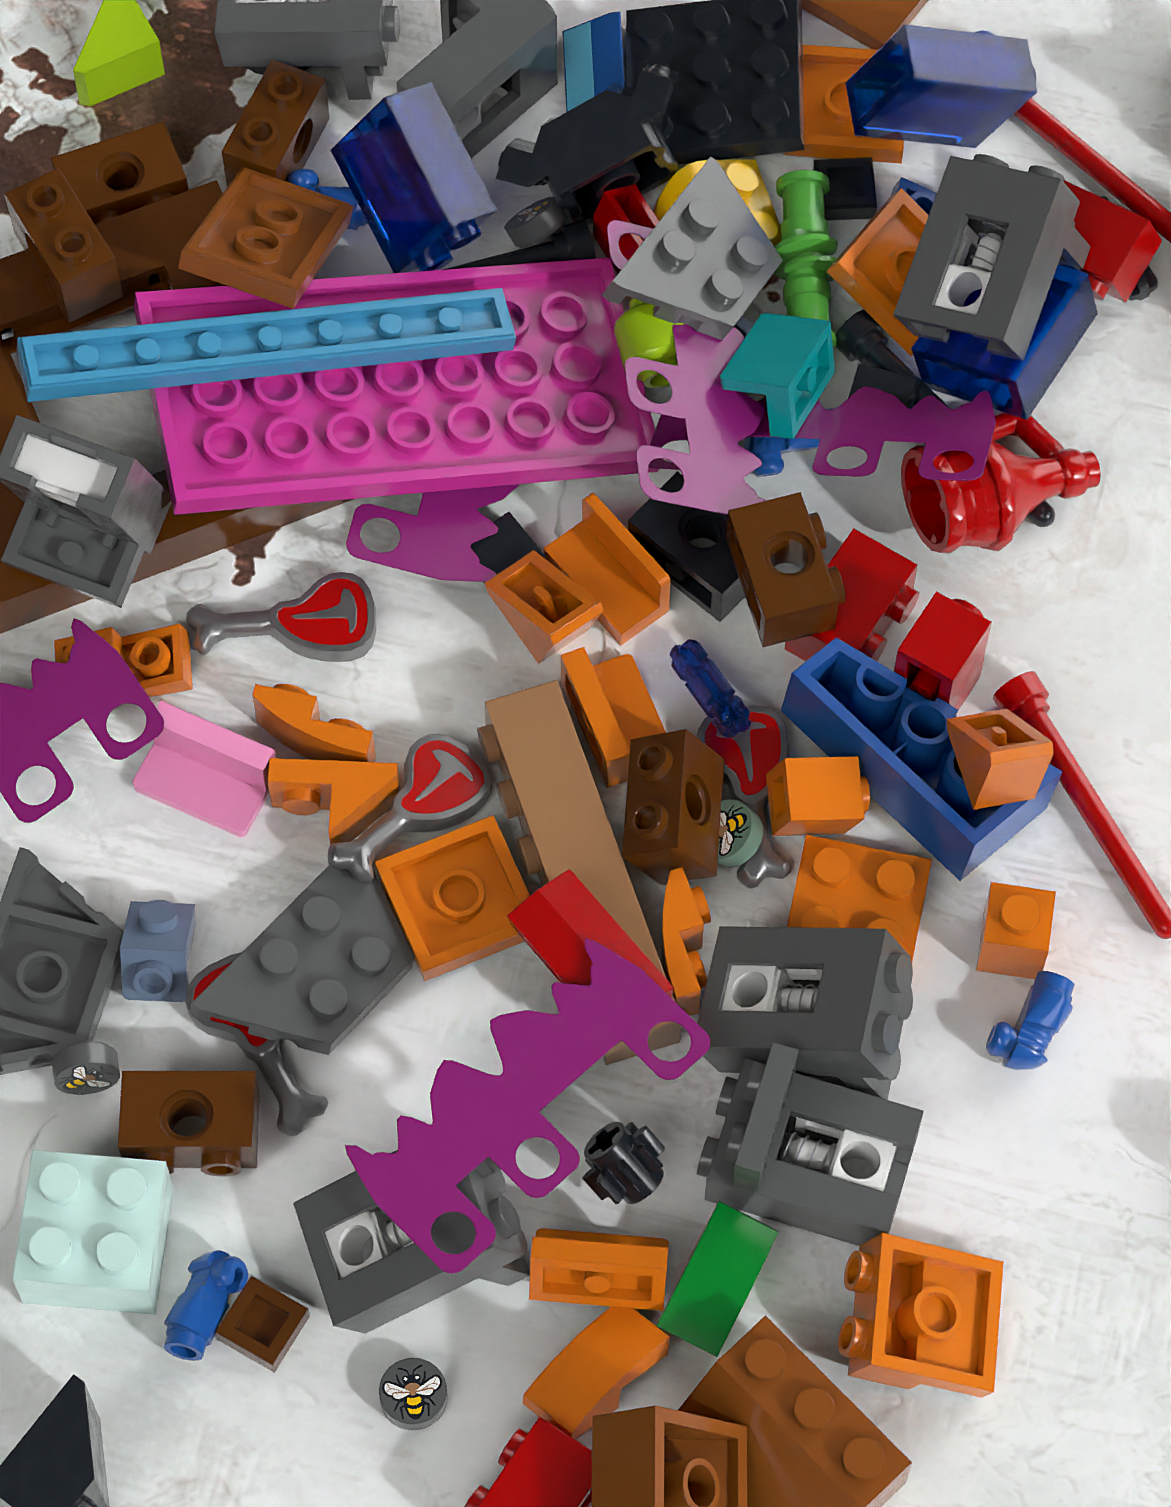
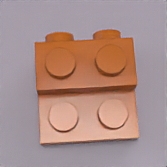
M881 1233L859 1245V1251L855 1250L850 1255L844 1272L845 1288L855 1292L853 1316L850 1315L844 1320L838 1338L839 1353L842 1356L849 1357L848 1376L908 1390L923 1384L980 1398L994 1393L1004 1262L886 1233Z

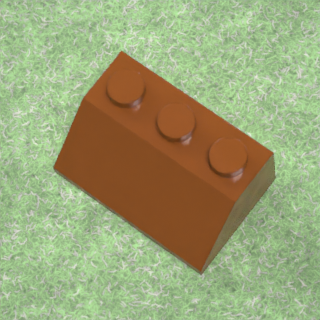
M766 1315L714 1363L678 1409V1411L747 1426V1507H882L906 1483L912 1462Z
M656 1405L592 1417V1507H747V1426Z

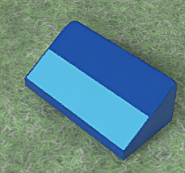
M620 11L607 13L562 31L566 112L602 93L612 83L625 86Z

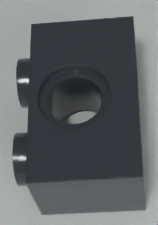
M677 471L660 489L670 493L680 491L684 485L683 475ZM650 498L628 520V531L669 575L670 583L717 621L721 622L745 598L726 541L728 515ZM697 538H707L716 544L711 547L701 548L694 546L690 541Z

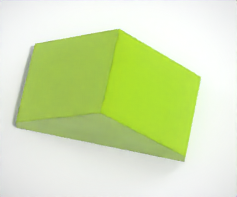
M103 0L73 68L79 104L91 107L165 75L160 41L136 0Z

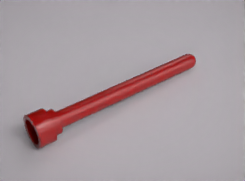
M1014 90L1007 95L1005 103L1010 112L1128 209L1149 219L1156 232L1171 243V212L1025 92Z
M1034 671L1025 672L1009 680L993 695V700L999 710H1010L1053 742V756L1049 764L1062 771L1059 779L1061 785L1155 934L1159 938L1170 939L1171 909L1047 715L1050 706L1046 701L1049 693Z

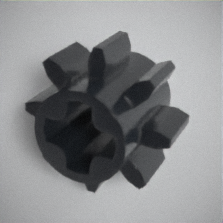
M621 1122L610 1123L597 1131L588 1141L584 1149V1156L586 1158L585 1162L591 1169L585 1173L582 1179L601 1200L609 1197L615 1204H619L622 1199L628 1204L638 1203L651 1195L661 1183L664 1175L663 1164L657 1157L666 1148L646 1125L638 1129L633 1122H629L626 1126Z

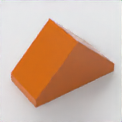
M534 550L484 583L487 593L538 664L587 632L604 612L602 604L597 598Z
M1008 709L946 719L947 732L973 810L1035 799L1053 756V742Z

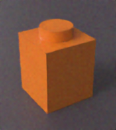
M858 756L784 758L766 774L772 836L846 834L865 819L864 814L867 813L870 803V790L866 777L860 776Z
M991 882L983 913L976 971L1035 979L1037 972L1043 971L1049 952L1056 891Z

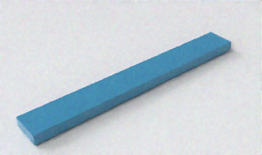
M494 288L18 337L17 355L27 401L33 402L513 350L516 335L503 289Z

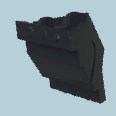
M647 64L641 70L635 89L612 83L605 91L555 119L549 118L541 125L536 143L515 138L506 146L500 155L499 169L495 179L524 187H530L534 184L535 186L548 184L558 206L563 209L567 208L573 222L585 220L587 225L593 223V215L605 191L635 184L641 194L644 195L666 183L676 173L679 166L661 132L660 126L678 72L671 71L668 67L662 65Z

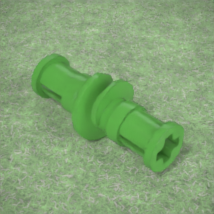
M814 170L791 171L783 174L776 181L777 195L782 198L783 222L780 225L781 242L774 245L783 261L773 274L786 281L783 287V302L787 307V316L829 321V303L831 302V286L829 282L834 281V279L826 271L837 259L831 257V255L836 253L838 241L829 236L828 222L825 220L824 195L830 190L829 179L825 174ZM831 330L833 347H835L836 335L835 332Z

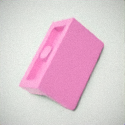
M160 701L157 709L164 719V728L162 733L153 740L154 744L133 779L134 790L238 837L246 836L270 793L268 787L269 758H276L275 750Z

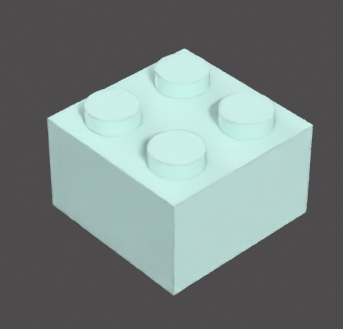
M32 1150L12 1277L22 1303L156 1315L173 1194V1184L166 1161Z

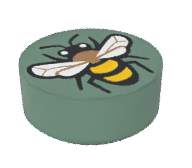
M728 799L721 801L717 864L724 867H735L745 863L756 853L762 841L763 825L758 814L738 800Z

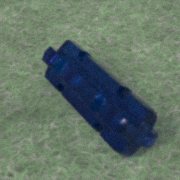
M688 639L682 645H675L670 651V657L672 658L671 667L681 680L686 681L685 686L705 714L710 718H714L712 723L719 733L726 738H733L739 732H746L751 726V720L748 718L750 710L739 696L734 695L736 691L714 661L707 658L708 653L700 642Z

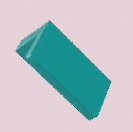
M763 313L759 316L720 375L722 389L766 395L770 436L794 439L834 375L835 365L831 321Z

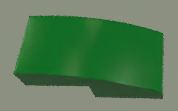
M718 1200L657 1322V1327L718 1357L769 1254L778 1230Z

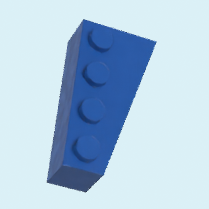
M836 637L791 673L781 712L827 756H858L860 776L866 777L870 796L947 870L961 881L1047 809L1062 771L1049 764L1035 799L973 810L947 732L946 719L957 717L958 709L938 697L935 701L926 699L906 687V678Z

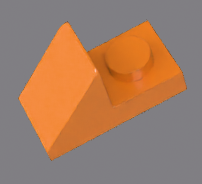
M269 758L268 787L272 807L283 808L286 812L296 815H311L317 813L320 809L330 810L328 828L330 845L332 843L351 842L389 810L394 796L400 792L398 763Z

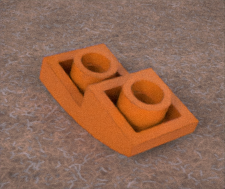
M180 623L123 637L113 627L94 631L119 652L149 697L193 689L189 633ZM74 636L54 640L55 662L65 664L70 660V651L72 645L75 644Z
M255 684L252 697L257 723L288 748L310 760L375 762L376 753L373 731L366 730L360 724L343 718H334L328 722L320 721L317 696L309 695L307 691L298 686L276 684L273 687Z
M683 867L670 871L665 889L661 957L666 979L674 987L672 995L675 1002L689 1016L699 1014L701 989L706 988L707 983L706 972L700 955L696 950L702 949L704 924L711 922V916L701 887L690 888Z
M610 1307L581 1331L549 1363L523 1394L522 1404L538 1417L540 1416L570 1437L577 1439L592 1428L593 1416L612 1413L619 1408L620 1391L623 1387L668 1355L670 1336L633 1308Z

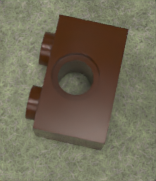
M273 59L271 60L221 151L227 187L241 167H246L286 182L288 175L292 171L304 168L330 119L325 78Z
M164 121L51 157L53 170L60 168L94 224L189 190L187 177ZM121 187H131L130 189L123 191L116 190Z
M60 168L4 193L14 234L69 323L123 297L116 258Z
M801 492L728 510L726 541L762 647L834 630L838 604L845 603L844 585L838 568L836 566L827 568L821 551L826 549V536L822 521L817 512L808 514ZM782 563H791L798 566L801 570L789 574L778 571L775 566Z
M687 729L631 739L622 857L660 885L667 884L671 870L683 867L687 881L717 876L724 758Z
M122 1071L118 1149L121 1158L166 1161L169 1174L174 1172V1168H201V1172L204 1174L226 1177L239 1174L241 1168H257L260 1092L255 1071ZM187 1116H198L206 1121L202 1130L194 1135L181 1136L173 1132L176 1123Z

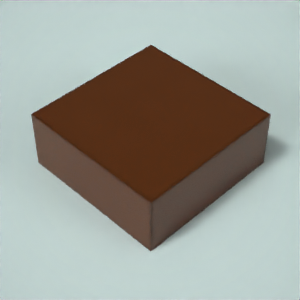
M251 1276L215 1334L218 1341L275 1373L309 1319L310 1313L307 1307Z

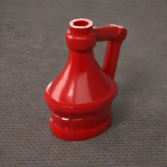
M1014 400L1008 403L1005 411L994 415L996 424L984 473L981 477L971 481L923 478L919 475L918 470L925 446L917 445L911 448L903 457L901 486L911 522L922 542L931 551L950 554L961 546H973L999 552L1012 541L1014 533L1028 514L1043 501L1056 495L1064 499L1083 495L1087 489L1097 487L1101 478L1097 457L1091 451L1080 452L1073 448L1064 449L1062 444L1030 415L1031 407L1029 404L1021 400ZM1008 435L1019 437L1040 458L1014 454L994 441ZM959 450L943 452L933 460L934 467L945 473L965 471L974 463V459L969 453Z

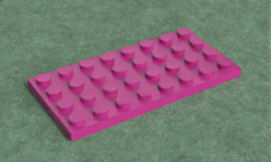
M611 258L313 279L294 309L502 288L516 335L513 350L150 389L174 515L638 474L636 451L642 445H650L656 430L651 412L635 407L628 396L626 374L614 334L615 323L618 317L624 313L622 302L620 304L610 302L602 296L615 278ZM229 286L136 292L134 300L137 325L292 309ZM636 380L639 391L647 398L643 381ZM648 467V473L659 471V469Z

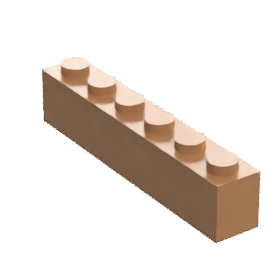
M551 681L485 701L486 725L477 728L478 738L487 764L498 761L504 781L498 782L496 785L504 814L507 819L518 817L524 836L516 838V843L526 874L537 873L541 885L544 886L570 869L666 978L558 681ZM669 1021L655 1025L648 1035L650 1050L653 1051L679 1043L681 1025ZM622 1041L616 1047L614 1046L603 1056L605 1065H609L637 1055Z

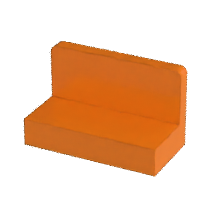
M591 493L582 499V521L544 547L543 551L547 561L601 602L604 612L597 620L622 646L669 612L670 577L595 493Z
M585 647L561 654V684L606 788L628 781L631 739L666 733L633 656L624 654L592 666Z
M540 1228L536 1231L535 1237L533 1236L529 1300L664 1311L669 1242L664 1238Z

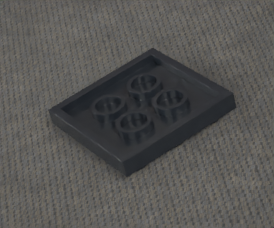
M707 0L626 10V87L636 88L641 70L647 64L662 65L668 67L671 71L678 72L660 126L661 132L678 165L708 160L710 156L715 160L804 150L801 0Z

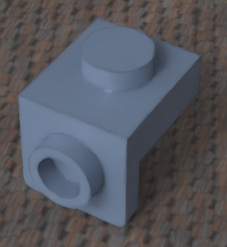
M153 900L149 902L130 901L120 946L122 994L125 999L185 1002L189 985L188 960L196 925L195 904L171 903L166 900Z

